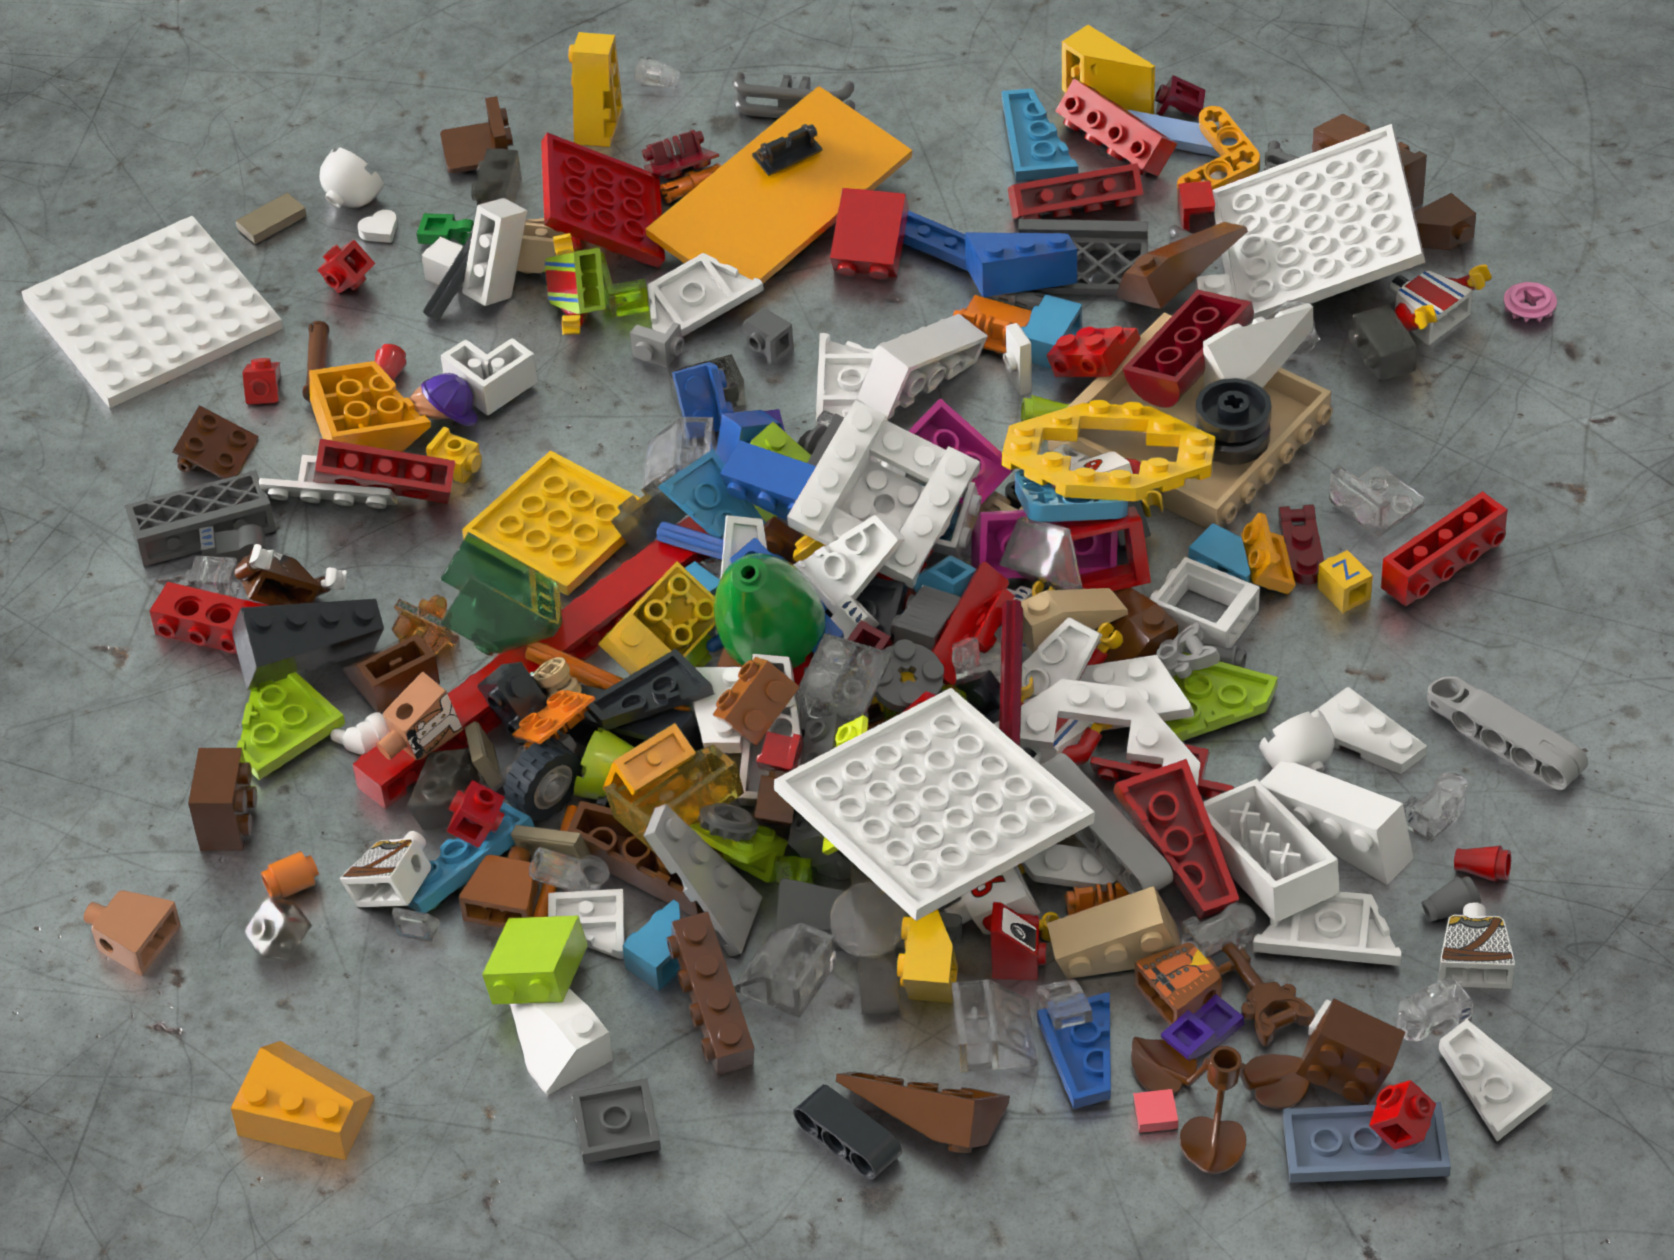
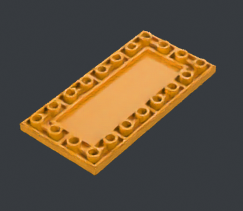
M818 86L646 228V236L683 263L705 253L716 258L721 264H728L738 269L739 274L751 280L757 278L764 284L836 222L842 187L874 190L912 158V149ZM803 124L808 126L813 124L817 130V136L814 139L822 147L823 151L770 176L764 172L752 157V153L760 149L761 144H767L782 136L786 138L788 133L801 128Z

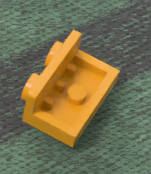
M1259 512L1244 527L1241 533L1253 584L1289 594L1296 584L1284 536L1270 532L1266 514Z

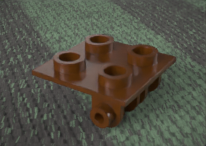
M199 405L172 452L178 455L177 467L180 471L189 472L195 469L197 465L225 479L238 474L259 436Z

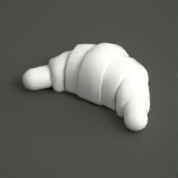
M375 712L366 717L365 721L357 724L356 727H349L346 731L339 728L333 729L330 737L334 742L344 745L347 751L363 755L376 747V743L390 731L383 718V714Z

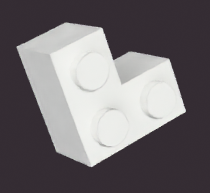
M513 338L488 354L465 339L440 355L443 373H454L462 377L468 383L473 395V405L486 415H490L538 382L534 353Z

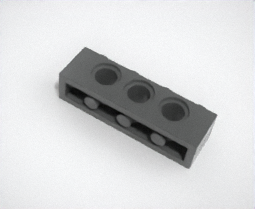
M838 714L806 722L800 766L835 748L838 728L847 724ZM794 809L788 844L812 867L844 859V854L840 850L830 855L822 853L824 836Z

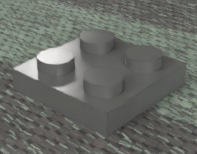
M647 1078L571 1092L584 1164L661 1149Z

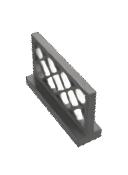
M1019 219L1018 233L1069 234L1077 248V262L1083 258L1091 265L1082 274L1077 270L1076 284L1030 291L1043 294L1116 295L1121 282L1120 279H1122L1124 273L1135 264L1137 258L1148 253V221ZM1091 251H1106L1109 254L1097 261L1089 253ZM1125 251H1139L1141 255L1130 262L1122 253ZM1114 259L1124 266L1115 274L1105 267ZM1098 271L1107 278L1102 284H1093L1088 280Z
M257 471L247 472L125 505L143 566L200 552L199 528L213 526L215 533L234 529L238 530L242 526L254 524L260 526L265 534L277 531L268 496L266 497L264 489H261L259 486L260 479ZM252 484L246 491L238 489L239 487ZM217 494L213 500L205 498L208 495ZM229 497L238 499L234 504L225 503ZM178 503H185L181 508L172 507ZM196 506L204 508L200 513L192 512ZM145 512H152L148 517L137 515ZM163 515L171 517L167 522L159 520Z

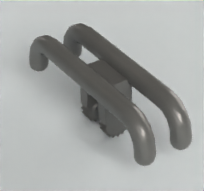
M740 71L734 73L732 78V85L737 91L734 95V106L739 112L749 116L780 118L813 91L810 89V77L807 76L802 77L798 88H792L793 81L791 75H783L780 87L747 84L744 82L745 75ZM845 81L839 90L828 92L843 102L853 93L854 83ZM748 96L778 99V106L751 104L746 102V98ZM852 100L845 101L846 105L855 110V103Z

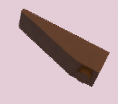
M1222 222L1140 256L1135 261V264L1124 273L1116 291L1118 299L1161 309L1248 232L1247 227Z
M1133 588L1113 591L1128 609V615L1110 622L1114 627L1113 632L1117 630L1122 634L1123 642L1116 649H1108L1107 653L1109 655L1104 663L1156 655L1162 642L1170 639L1174 640L1178 635V624L1156 602Z
M856 1071L836 1074L837 1083L933 1141L947 1143L948 1150L959 1153H971L972 1147L988 1144L1010 1099V1095L961 1087V1090L946 1088L940 1092L938 1091L939 1083L908 1082L907 1086H904V1079Z

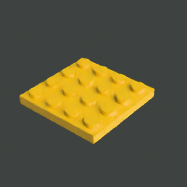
M550 450L462 529L464 540L569 596L650 521L656 513L655 505Z

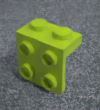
M700 821L690 825L709 846L723 852V859L767 883L777 880L788 841L777 836L773 829L758 825L756 835H753L751 840L745 841L740 839V841L735 842L728 838L723 840L718 835L712 836L709 830H704L700 826Z

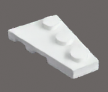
M878 514L844 533L841 538L816 550L815 554L805 560L798 561L793 566L801 571L810 581L819 598L834 615L840 608L838 604L847 594L856 600L905 538L883 514Z
M1068 617L1022 664V687H1026L1029 684L1031 676L1034 683V693L1028 699H1024L1023 703L1028 702L1061 679L1079 681L1102 634Z
M695 667L712 684L715 693L692 702L705 753H742L744 737L728 724L713 716L714 711L717 709V700L726 690H731L739 679L738 673L742 667Z
M1349 687L1311 713L1312 717L1317 716V710L1324 714L1334 734V748L1339 749L1341 746L1359 752L1361 759L1402 774L1426 756V744Z
M1466 1019L1439 1040L1440 1053L1496 1141L1500 1140L1552 1099L1553 1089L1469 1020Z

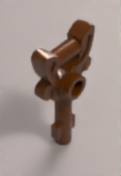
M1228 942L1222 947L1221 950L1227 955L1231 963L1230 972L1236 970L1251 990L1246 996V1002L1242 1004L1241 1014L1248 1021L1255 1020V1031L1264 1047L1273 1041L1275 1031L1294 1022L1302 1026H1309L1315 1018V1011L1302 999L1296 997V988L1292 984L1286 983L1280 986L1278 982L1264 983L1249 964L1251 963V957L1244 948L1238 949L1233 942ZM1286 1009V1010H1284V1011H1281V1012L1275 1014V1012H1276L1277 1010Z

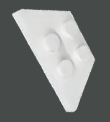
M702 253L648 284L652 329L666 333L673 323H678L681 325V335L683 337L764 290L763 283L757 278L751 280L739 274L738 269L728 264H721L716 258Z
M820 333L816 426L824 424L828 427L835 413L845 418L855 400L861 402L857 399V396L873 361L872 353L874 349H866L850 341L842 345L831 341L829 334Z
M1157 655L1089 665L1079 680L1136 688L1163 721L1194 717L1191 704ZM1113 725L1110 729L1123 728L1126 726Z
M1339 891L1338 895L1280 921L1274 922L1270 918V925L1263 934H1257L1254 937L1253 952L1395 966L1401 965V950L1399 947H1395L1390 937V929L1385 919L1379 915V907L1372 894Z

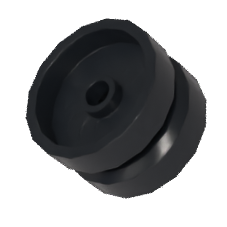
M1238 378L1218 380L1210 383L1200 391L1196 400L1197 421L1195 427L1215 436L1213 461L1228 465L1245 464L1258 459L1267 450L1271 432L1272 406L1270 396L1263 387L1252 381Z

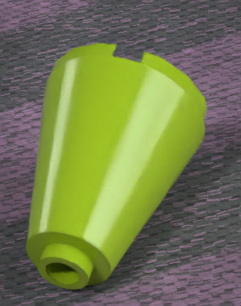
M598 727V731L595 730L583 755L580 765H583L582 775H584V778L576 777L574 795L588 799H598L599 796L605 797L607 794L603 790V786L613 761L635 747L610 731ZM671 789L667 790L666 792L659 795L658 797L651 800L645 805L655 807L664 805L665 802L663 797Z

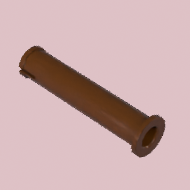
M314 321V325L310 324L308 327L306 385L302 390L303 398L310 402L309 370L327 368L328 335L330 329L329 325L324 321Z

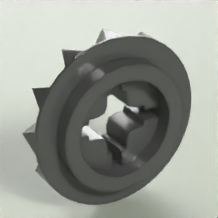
M715 803L701 808L698 820L701 822L700 826L704 830H709L712 836L718 835L723 840L726 838L732 839L735 842L740 841V839L745 841L751 840L752 836L756 835L758 829V822L749 812L732 804Z

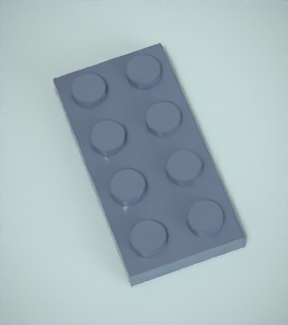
M1435 1102L1436 1107L1431 1118V1126L1426 1133L1424 1141L1396 1150L1369 1127L1376 1105L1283 1109L1282 1119L1290 1183L1450 1176L1451 1164L1441 1102Z

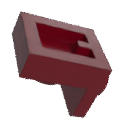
M1172 75L1166 85L1161 84L1154 98V101L1158 102L1156 114L1163 116L1170 105L1180 112L1188 113L1197 118L1201 110H1203L1206 90Z

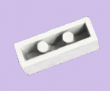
M505 198L477 205L462 289L464 295L484 306L511 298L526 221V209Z

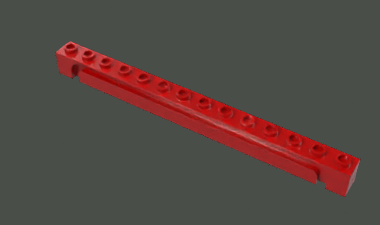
M690 516L676 524L708 534ZM658 540L649 543L637 555L626 560L618 569L607 577L600 579L596 585L584 594L573 599L565 608L554 616L547 618L543 624L528 635L523 636L516 644L502 654L497 655L490 663L478 672L470 675L463 683L447 693L463 729L460 733L421 760H415L404 750L391 760H388L379 751L377 746L368 753L361 755L352 764L357 788L386 810L407 794L406 787L413 782L417 785L421 784L469 748L465 731L466 726L476 721L484 732L488 734L502 723L494 710L486 702L477 685L502 664L522 662L529 673L535 672L541 665L525 657L526 649L532 640H537L585 661L601 649L598 645L600 641L675 562L678 561L686 568L695 561L707 570L718 562V559Z

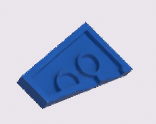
M1110 992L1037 1010L1038 1024L1073 1109L1110 1100Z

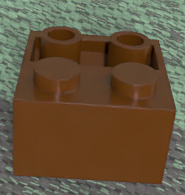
M418 634L404 637L343 668L344 673L373 709L381 714L422 672L427 674L437 684H440L436 656Z

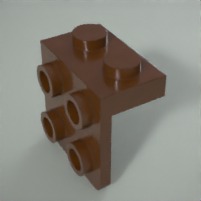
M497 96L485 98L488 122L444 129L440 132L449 173H464L471 170L510 164L508 146H513L511 128H504L509 126L506 108H500Z

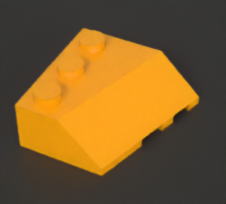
M375 361L309 370L310 402L323 439L403 452L431 427L430 420L425 415L420 416L414 409L415 404L408 397L404 398L396 390L395 382Z
M278 1041L260 1047L231 1106V1112L238 1136L346 1160L374 1101V1095L284 1042Z

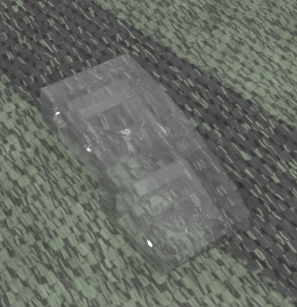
M1073 978L1036 986V993L1043 1009L1047 1008L1055 1030L1093 1021L1091 1006L1080 985Z

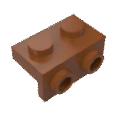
M755 657L742 666L738 673L739 679L731 690H726L719 697L716 703L717 709L714 711L713 716L728 724L747 741L757 746L800 686L768 660Z

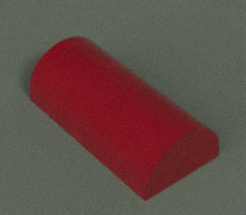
M1197 289L1122 368L1129 386L1140 398L1154 406L1161 408L1174 406L1205 372L1203 341L1231 325L1239 323L1242 327L1248 326L1254 317L1252 302Z

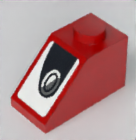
M993 902L991 922L992 979L1038 981L1039 965L1046 966L1047 944L1039 943V927L1003 903Z

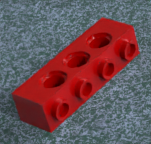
M320 439L313 482L388 488L396 496L448 504L455 460Z
M167 582L149 612L156 635L237 654L232 628L240 608L270 605Z

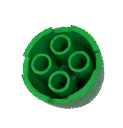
M749 554L737 559L728 566L718 583L714 600L717 632L727 654L739 664L744 665L749 660H752L753 654L789 657L792 668H795L806 661L805 657L814 649L819 639L823 637L825 612L822 602L810 581L801 571L787 561L768 554Z

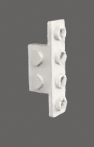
M302 455L298 481L260 478L259 480L261 489H264L269 498L275 500H287L289 496L300 497L302 501L309 503H319L321 499L333 500L334 503L343 506H352L353 502H360L377 509L386 508V505H397L396 495L388 488L313 482L317 456Z

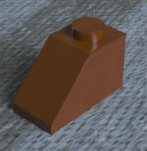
M1452 193L1414 211L1422 248L1451 250L1474 238L1476 212Z
M769 770L768 776H760L754 812L756 821L788 827L792 824L794 808L774 790V779L788 772Z

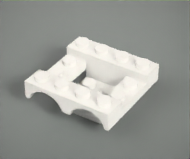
M855 400L787 516L788 526L827 546L872 516L882 514L875 510L876 502L881 499L890 500L894 504V509L883 515L905 540L879 572L898 582H903L906 586L913 589L932 547L944 535L950 525L952 515L965 489L972 479L979 474L980 461L950 446L945 450L887 421L885 414ZM870 455L926 482V486L924 487L870 460Z

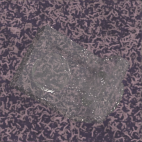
M976 637L967 638L952 645V662L955 667L957 680L991 670L999 681L998 676H1001V657L980 658L979 644Z

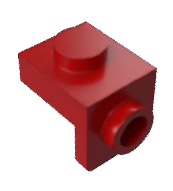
M270 358L251 360V364H247L242 372L246 404L278 402L277 381L281 376L280 362H271Z

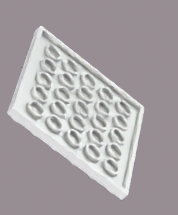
M1392 124L1212 190L1215 200L1214 216L1216 225L1222 222H1229L1246 226L1248 230L1243 237L1222 254L1225 274H1229L1233 297L1252 302L1254 309L1253 320L1258 317H1263L1264 319L1275 317L1279 311L1306 303L1311 304L1426 262L1397 137Z
M193 216L182 219L22 291L24 302L109 408L283 329L282 319Z
M952 688L774 779V790L915 921L1093 824L1095 811Z

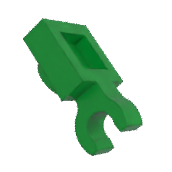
M424 213L416 233L418 244H434L442 237L449 241L455 239L464 245L471 233L467 232L472 231L474 221L470 219L456 221L454 214Z

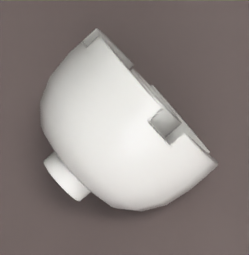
M335 148L332 149L325 158L319 175L321 186L327 193L325 198L329 203L338 208L342 205L347 208H360L369 204L383 189L384 182L376 171L371 175L364 169L368 163L343 148H338L337 151Z
M1317 710L1316 717H1312L1308 711L1290 718L1272 730L1275 737L1269 743L1265 737L1260 742L1259 748L1272 768L1281 761L1287 763L1295 762L1321 773L1325 770L1323 764L1330 759L1335 746L1332 729L1320 710Z

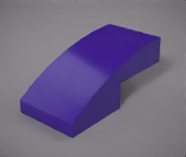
M1216 994L1194 1014L1187 1010L1161 1033V1038L1185 1058L1191 1060L1215 1048L1245 1025L1244 1016Z

